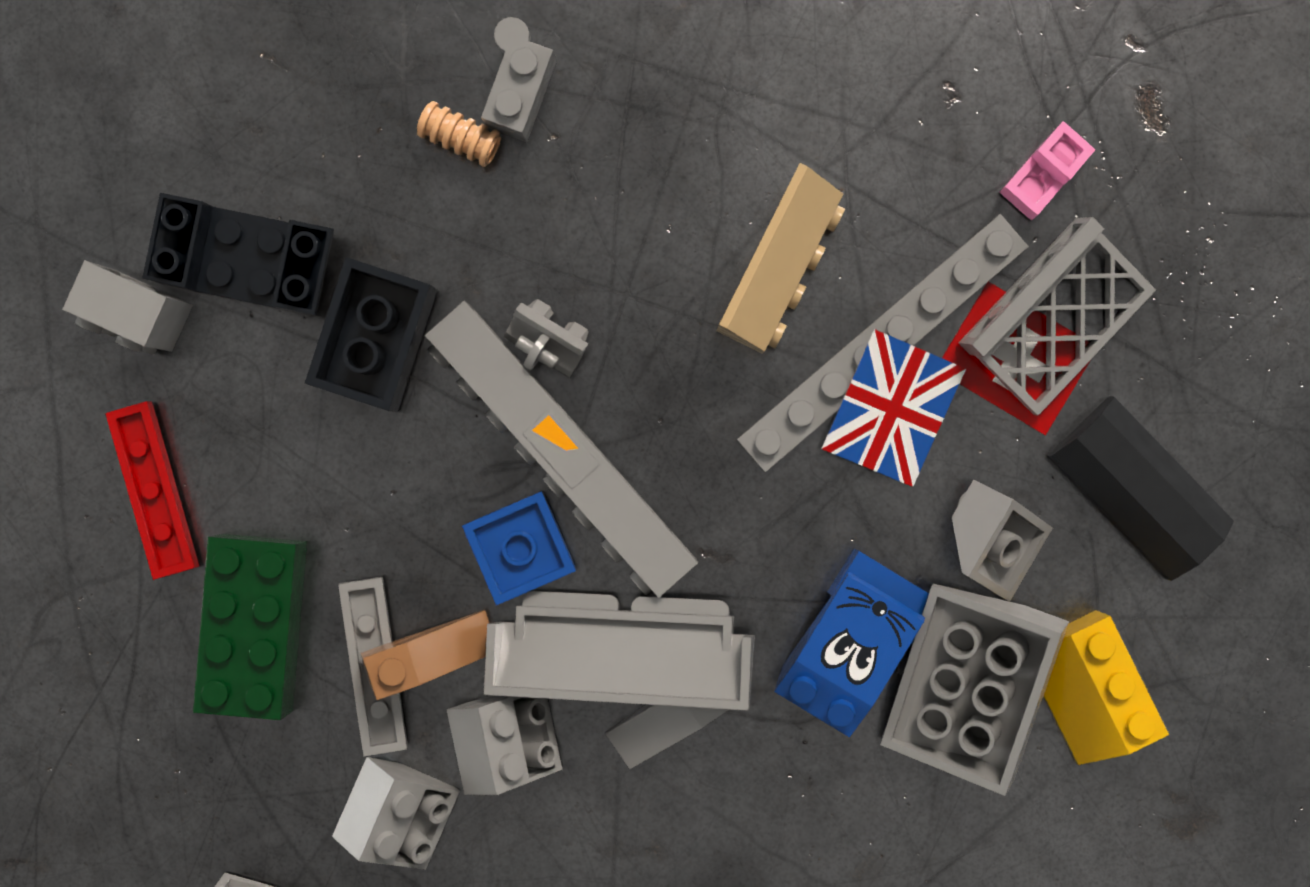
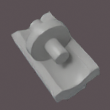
M539 299L534 300L528 306L520 303L513 314V319L505 332L504 338L528 354L523 364L525 368L531 371L540 361L549 368H555L570 378L589 344L585 342L588 329L576 322H568L565 328H562L551 321L554 314L551 307Z

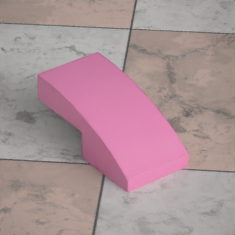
M1063 121L999 193L1032 221L1062 186L1075 175L1096 149Z

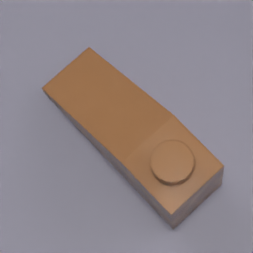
M482 610L361 652L360 654L376 700L422 685L486 657L487 624L489 623L486 611Z

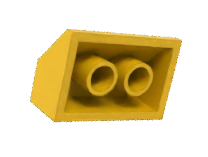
M1095 610L1069 623L1043 698L1076 764L1081 765L1129 755L1168 736L1169 733L1111 616Z

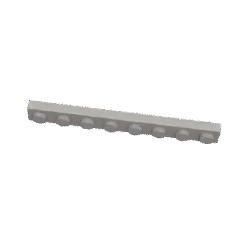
M999 214L743 433L737 441L764 472L769 470L839 410L874 329L910 345H915L1029 246L1006 219Z

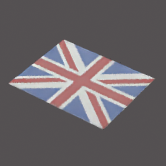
M874 329L822 449L913 487L966 368Z

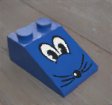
M848 572L783 664L774 692L850 737L875 704L924 623L925 617L853 573Z

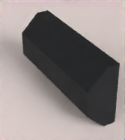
M1109 396L1047 456L1166 580L1173 581L1200 565L1225 541L1234 523V520L1114 396Z

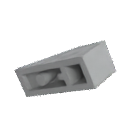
M646 704L605 734L628 768L631 769L700 730L729 709Z

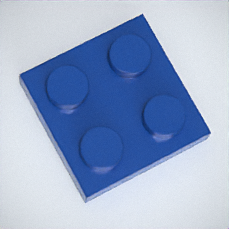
M543 491L462 525L496 605L577 570Z

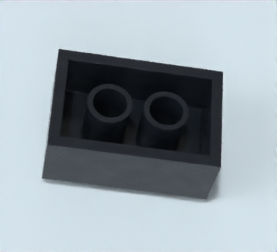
M346 257L304 384L380 409L398 412L438 289L430 284Z

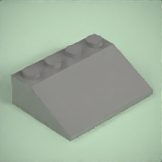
M933 584L922 614L925 620L915 636L880 745L1006 796L1015 780L1069 621L1026 605Z

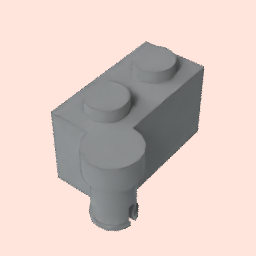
M508 17L501 20L494 31L495 42L500 51L504 53L481 118L484 124L488 126V129H495L502 134L527 143L557 62L552 49L530 42L531 37L528 27L522 20Z

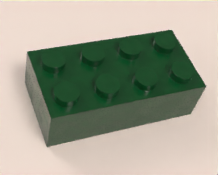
M219 534L208 537L193 713L282 720L293 712L307 541Z

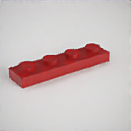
M145 401L105 413L153 580L200 567L153 403Z

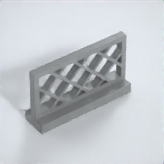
M1094 217L1075 218L958 342L970 355H975L1033 415L1038 416L1156 291L1102 234L1104 228ZM1096 245L1105 254V273L1086 274V254ZM1115 265L1122 273H1115ZM1076 266V274H1069ZM1105 278V304H1085V279ZM1115 278H1128L1139 290L1127 303L1115 304ZM1063 279H1076V305H1056V286ZM1046 298V305L1038 306ZM1085 309H1105V327L1097 335H1085ZM1115 309H1121V310L1114 316ZM1046 310V336H1026V318L1033 311ZM1056 310H1076L1075 335L1056 336ZM1017 329V337H1009ZM1085 340H1092V341L1085 347ZM1046 341V366L1026 367V342ZM1055 341H1075V359L1068 366H1055ZM1004 342H1017V367L1002 368L991 355ZM1046 372V390L1034 400L1026 392V373ZM1055 372H1062V373L1055 379ZM1008 373H1017V382Z

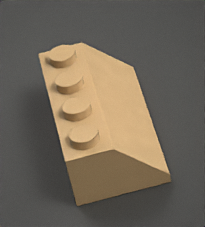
M802 163L799 164L716 330L761 354L765 352L767 346L774 349L777 347L787 326L781 323L780 320L787 307L793 310L797 307L806 289V286L799 282L806 268L812 271L816 269L825 251V247L819 245V242L826 229L834 232L845 211V208L838 205L843 193L808 166Z

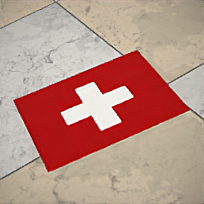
M988 281L942 358L966 368L960 385L1046 436L1090 361L1038 416L1033 415L975 355H970L958 343L1006 293V291ZM1033 311L1026 318V336H1046V315L1039 311ZM1056 322V336L1075 335L1073 331ZM1017 329L1009 337H1017ZM1085 340V347L1090 343L1088 340ZM1046 341L1026 342V367L1046 366ZM1055 341V366H1068L1075 359V341ZM1004 342L991 355L1002 368L1017 367V342ZM1046 372L1026 373V392L1036 400L1046 390ZM1055 372V379H1056L1062 372ZM1008 373L1017 382V373Z

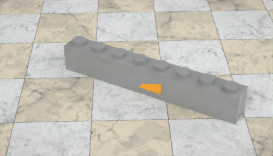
M463 301L425 335L432 343L427 350L444 369L449 364L452 365L461 376L456 381L459 387L473 401L477 397L484 401L490 408L485 413L486 417L501 433L509 429L519 441L514 446L517 452L529 465H533L536 461L548 473L543 478L544 482L559 498L566 493L577 506L572 510L574 516L587 530H590L593 526L599 530L606 538L600 543L602 547L617 563L624 559L631 566L634 572L630 575V578L645 595L653 591L658 598L661 597L698 564L693 554L530 371L523 366L521 361L469 303Z

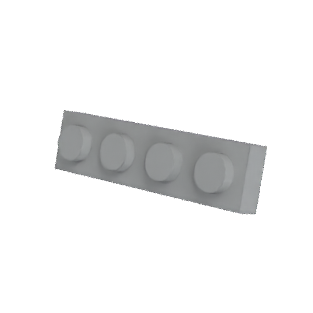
M383 577L339 583L338 587L363 757L407 750L408 743L400 692L376 700L360 654L361 652L393 642Z

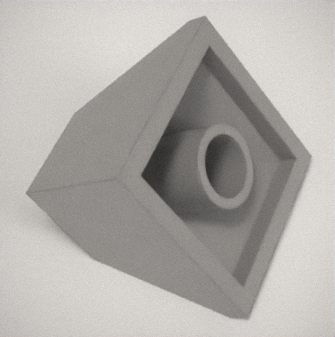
M976 480L972 481L968 490L960 497L958 507L952 515L962 573L1010 602L1053 528L1014 499Z

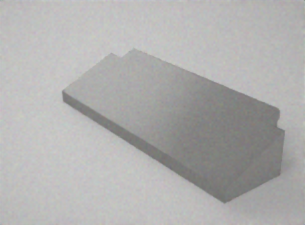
M531 591L524 596L522 605L516 606L515 622H493L487 624L484 695L749 710L755 635L733 634L735 616H729V606L721 600L641 596L632 602L631 611L619 610V601L613 595Z

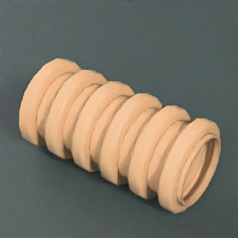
M435 101L426 105L417 124V135L419 137L425 138L429 136L430 142L434 144L440 141L442 142V148L449 150L452 147L454 148V153L460 156L465 153L470 161L478 159L479 165L483 167L491 163L501 141L500 131L494 129L492 132H489L487 125L481 124L477 126L476 120L472 118L466 121L463 114L457 112L453 115L451 114V109L446 106L440 109L439 103Z

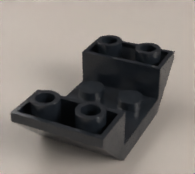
M160 193L142 279L213 296L317 316L334 229L290 219L289 222L265 218L213 207L199 200Z

